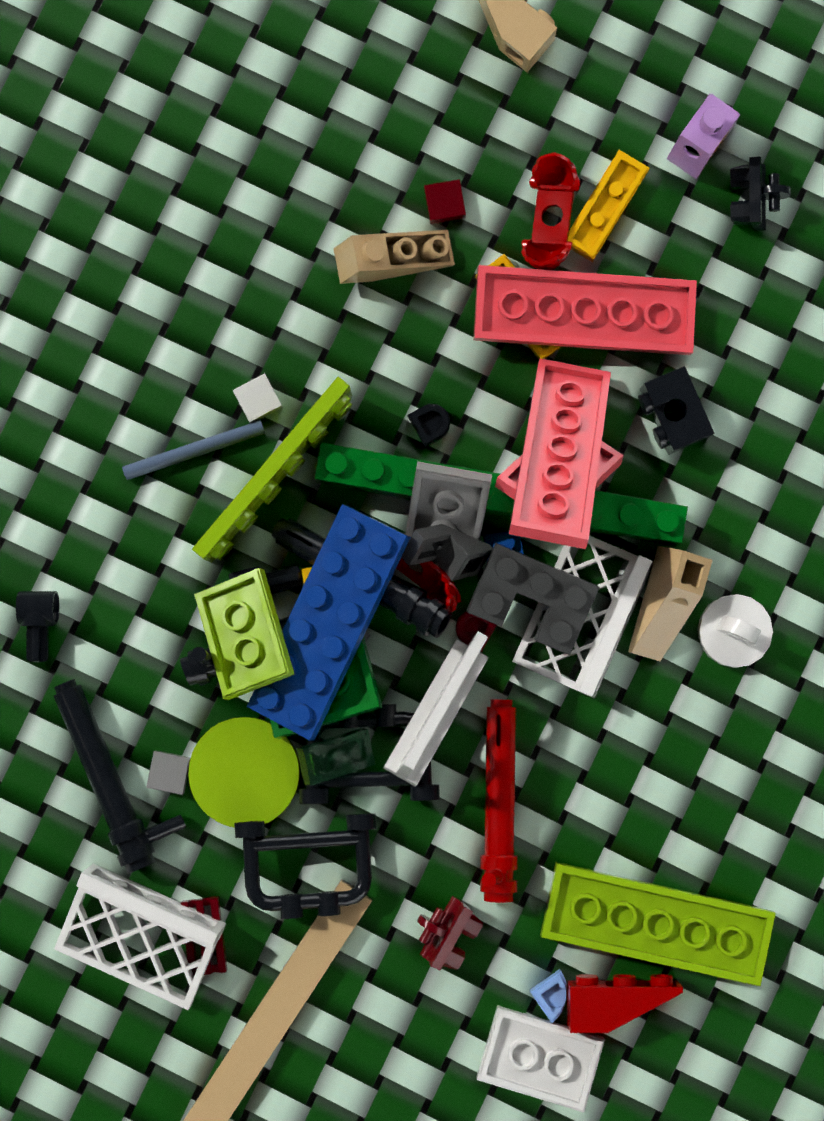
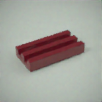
M219 896L183 900L181 902V905L188 908L196 907V911L205 914L204 906L211 905L212 918L222 921ZM223 933L216 944L218 964H211L210 959L204 975L214 972L225 973L228 970ZM195 942L185 943L188 963L196 961ZM201 945V954L203 956L206 947ZM198 967L191 969L193 975H195Z

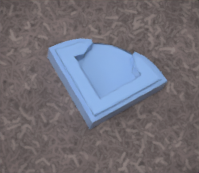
M560 969L530 989V993L551 1023L561 1015L567 998V984Z

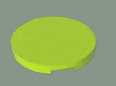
M237 717L218 723L200 738L190 758L188 777L192 794L200 808L218 823L235 828L234 823L264 821V824L277 818L288 807L296 794L300 768L297 752L288 737L274 738L270 722L259 718Z

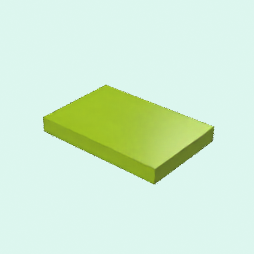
M257 568L194 594L223 699L231 700L295 675L264 569Z

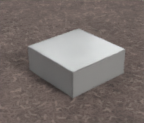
M155 750L146 788L183 795L185 793L191 757Z

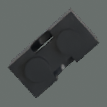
M685 366L650 380L641 386L640 391L642 394L638 395L640 406L646 416L653 415L657 427L652 430L654 438L660 449L666 448L668 455L715 434ZM665 405H676L681 411V419L677 422L668 420L664 414Z

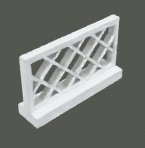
M589 536L587 544L592 548L595 556L594 559L575 566L570 555L572 547L564 545L554 567L562 570L568 559L571 568L563 571L569 574L573 573L574 576L579 577L578 570L596 563L598 564L605 581L598 584L599 590L607 587L612 601L609 608L593 614L592 608L589 610L590 616L586 617L584 623L592 620L597 633L594 641L582 647H578L577 642H575V649L571 651L570 655L564 653L554 657L551 647L546 646L550 659L538 664L523 659L529 644L537 642L533 634L537 625L539 628L541 624L540 619L543 612L548 608L547 605L538 602L512 662L591 698H595L651 572L653 561L640 555L636 556ZM596 548L608 553L599 556ZM614 556L629 561L623 575L608 580L601 561ZM620 582L614 594L610 585ZM605 615L599 628L596 618ZM590 649L584 662L581 652ZM577 654L582 668L576 682L561 675L557 661ZM552 663L555 672L543 667Z
M478 631L469 645L456 639L383 767L384 769L411 785L417 786L489 658L480 653L488 638L486 635Z
M96 864L90 865L79 877L76 885L78 890L54 949L189 1010L216 944L227 923L216 920L207 914L197 912L194 908L183 906L174 899ZM86 893L99 899L104 912L88 918L82 904ZM124 910L133 915L137 927L121 933L114 914ZM77 915H78L79 918H80V921L77 922V923H75V920H76ZM106 917L114 936L98 942L91 923ZM83 926L90 945L78 948L67 943L71 931ZM155 926L166 929L171 942L155 948L147 929ZM140 932L147 951L131 957L124 938ZM193 941L206 947L201 959L188 963L181 945ZM113 942H117L124 958L123 961L115 964L105 959L101 947ZM174 948L181 967L165 972L158 953ZM150 957L157 976L149 979L140 976L134 962ZM198 967L195 975H193L191 969ZM184 972L190 986L186 996L172 990L168 980L169 977Z

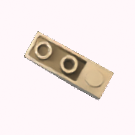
M478 0L499 50L528 73L555 41L557 27L553 18L541 9L535 10L527 3V0Z
M448 230L352 235L333 248L340 284L373 282L455 265Z
M658 546L629 646V653L657 661L662 660L703 596L713 560L684 550Z

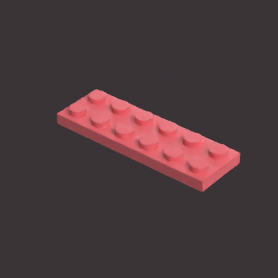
M479 265L477 268L473 340L691 355L694 348L697 280Z
M539 358L509 529L510 535L586 549L591 526L611 372Z

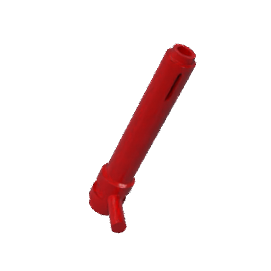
M490 699V707H487L484 854L481 855L480 869L484 870V875L480 880V891L484 892V901L495 903L513 902V893L517 892V880H514V870L518 869V856L514 855L516 707H512L513 700Z

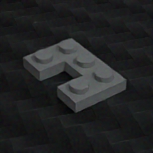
M495 543L466 611L502 627L516 593L547 605L548 608L534 638L535 641L570 655L600 587Z

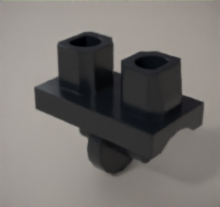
M760 156L749 157V164L730 169L732 190L749 189V200L731 202V221L733 224L752 225L755 231L766 230V200H769L770 212L780 211V200L790 197V187L780 185V174L778 173L769 174V185L766 186V166L761 164Z

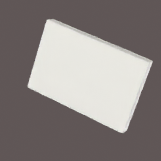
M497 1005L476 1078L478 1081L585 1112L605 1039L591 1033H570L568 1026L555 1022L551 1023L548 1020Z

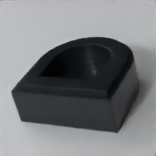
M427 404L407 415L425 448L444 438L449 431V414L440 405Z

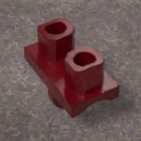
M452 896L445 910L437 907L431 918L420 914L417 922L425 928L419 938L425 944L420 955L429 961L431 967L439 971L443 966L458 970L465 959L466 952L456 946L455 943L461 933L472 939L477 937L483 927V922L473 914V911L462 900Z

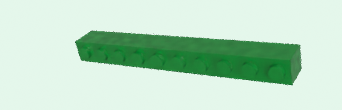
M321 442L315 480L318 484L411 500L417 462L419 461L492 474L485 513L512 517L514 499L495 487L497 477L500 475L499 473ZM595 490L590 531L677 546L683 541L688 506Z

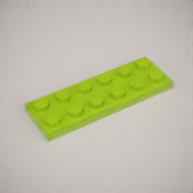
M339 376L333 381L195 544L192 550L211 563L215 559L221 561L234 547V544L231 542L233 537L239 530L245 533L258 518L255 511L263 502L269 505L282 489L279 486L282 479L287 474L292 477L298 472L305 462V459H303L304 453L310 446L316 449L329 434L326 429L334 418L340 421L350 410L353 404L350 403L352 393L349 384Z
M556 862L540 936L546 939L761 986L776 913L768 909Z

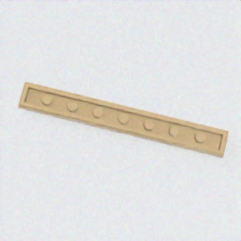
M341 879L334 891H348L354 887ZM366 896L356 904L340 906V915H317L183 1121H228L372 902L371 898Z

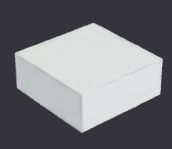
M265 373L233 390L249 423L256 422L283 408Z

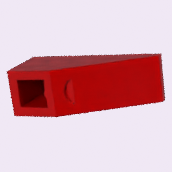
M593 974L576 975V980H567L568 1029L570 1033H609L682 994L683 986L678 980H673L672 975L667 974L650 975V980H636V976L630 974L613 975V980H598V976Z

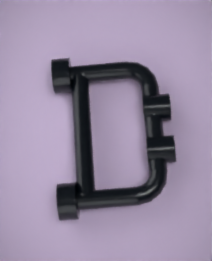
M383 704V708L374 710V712L364 713L321 726L315 740L309 741L305 738L306 788L299 789V804L329 803L328 788L410 786V801L440 800L439 784H432L431 761L416 787L389 771L321 773L320 736L326 729L407 727L414 713L396 712V704Z
M376 813L346 815L347 830L265 836L264 821L234 823L235 838H243L245 888L250 901L262 910L280 911L281 919L302 918L303 909L318 908V916L340 915V906H349L360 902L366 897L371 888L372 869L369 829H376ZM355 845L357 883L351 890L285 894L280 896H267L261 890L259 851Z

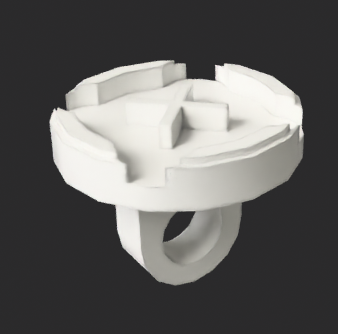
M739 594L723 596L710 603L700 616L697 629L701 645L707 656L720 665L733 668L749 666L761 659L770 647L773 635L771 618L763 605L751 597Z

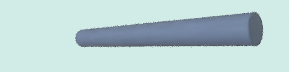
M261 420L122 466L126 479L129 480L263 435L265 430Z

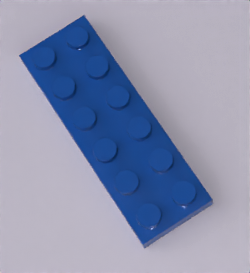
M341 505L282 630L295 675L254 690L246 707L309 741L315 740L411 538L410 536L347 505Z

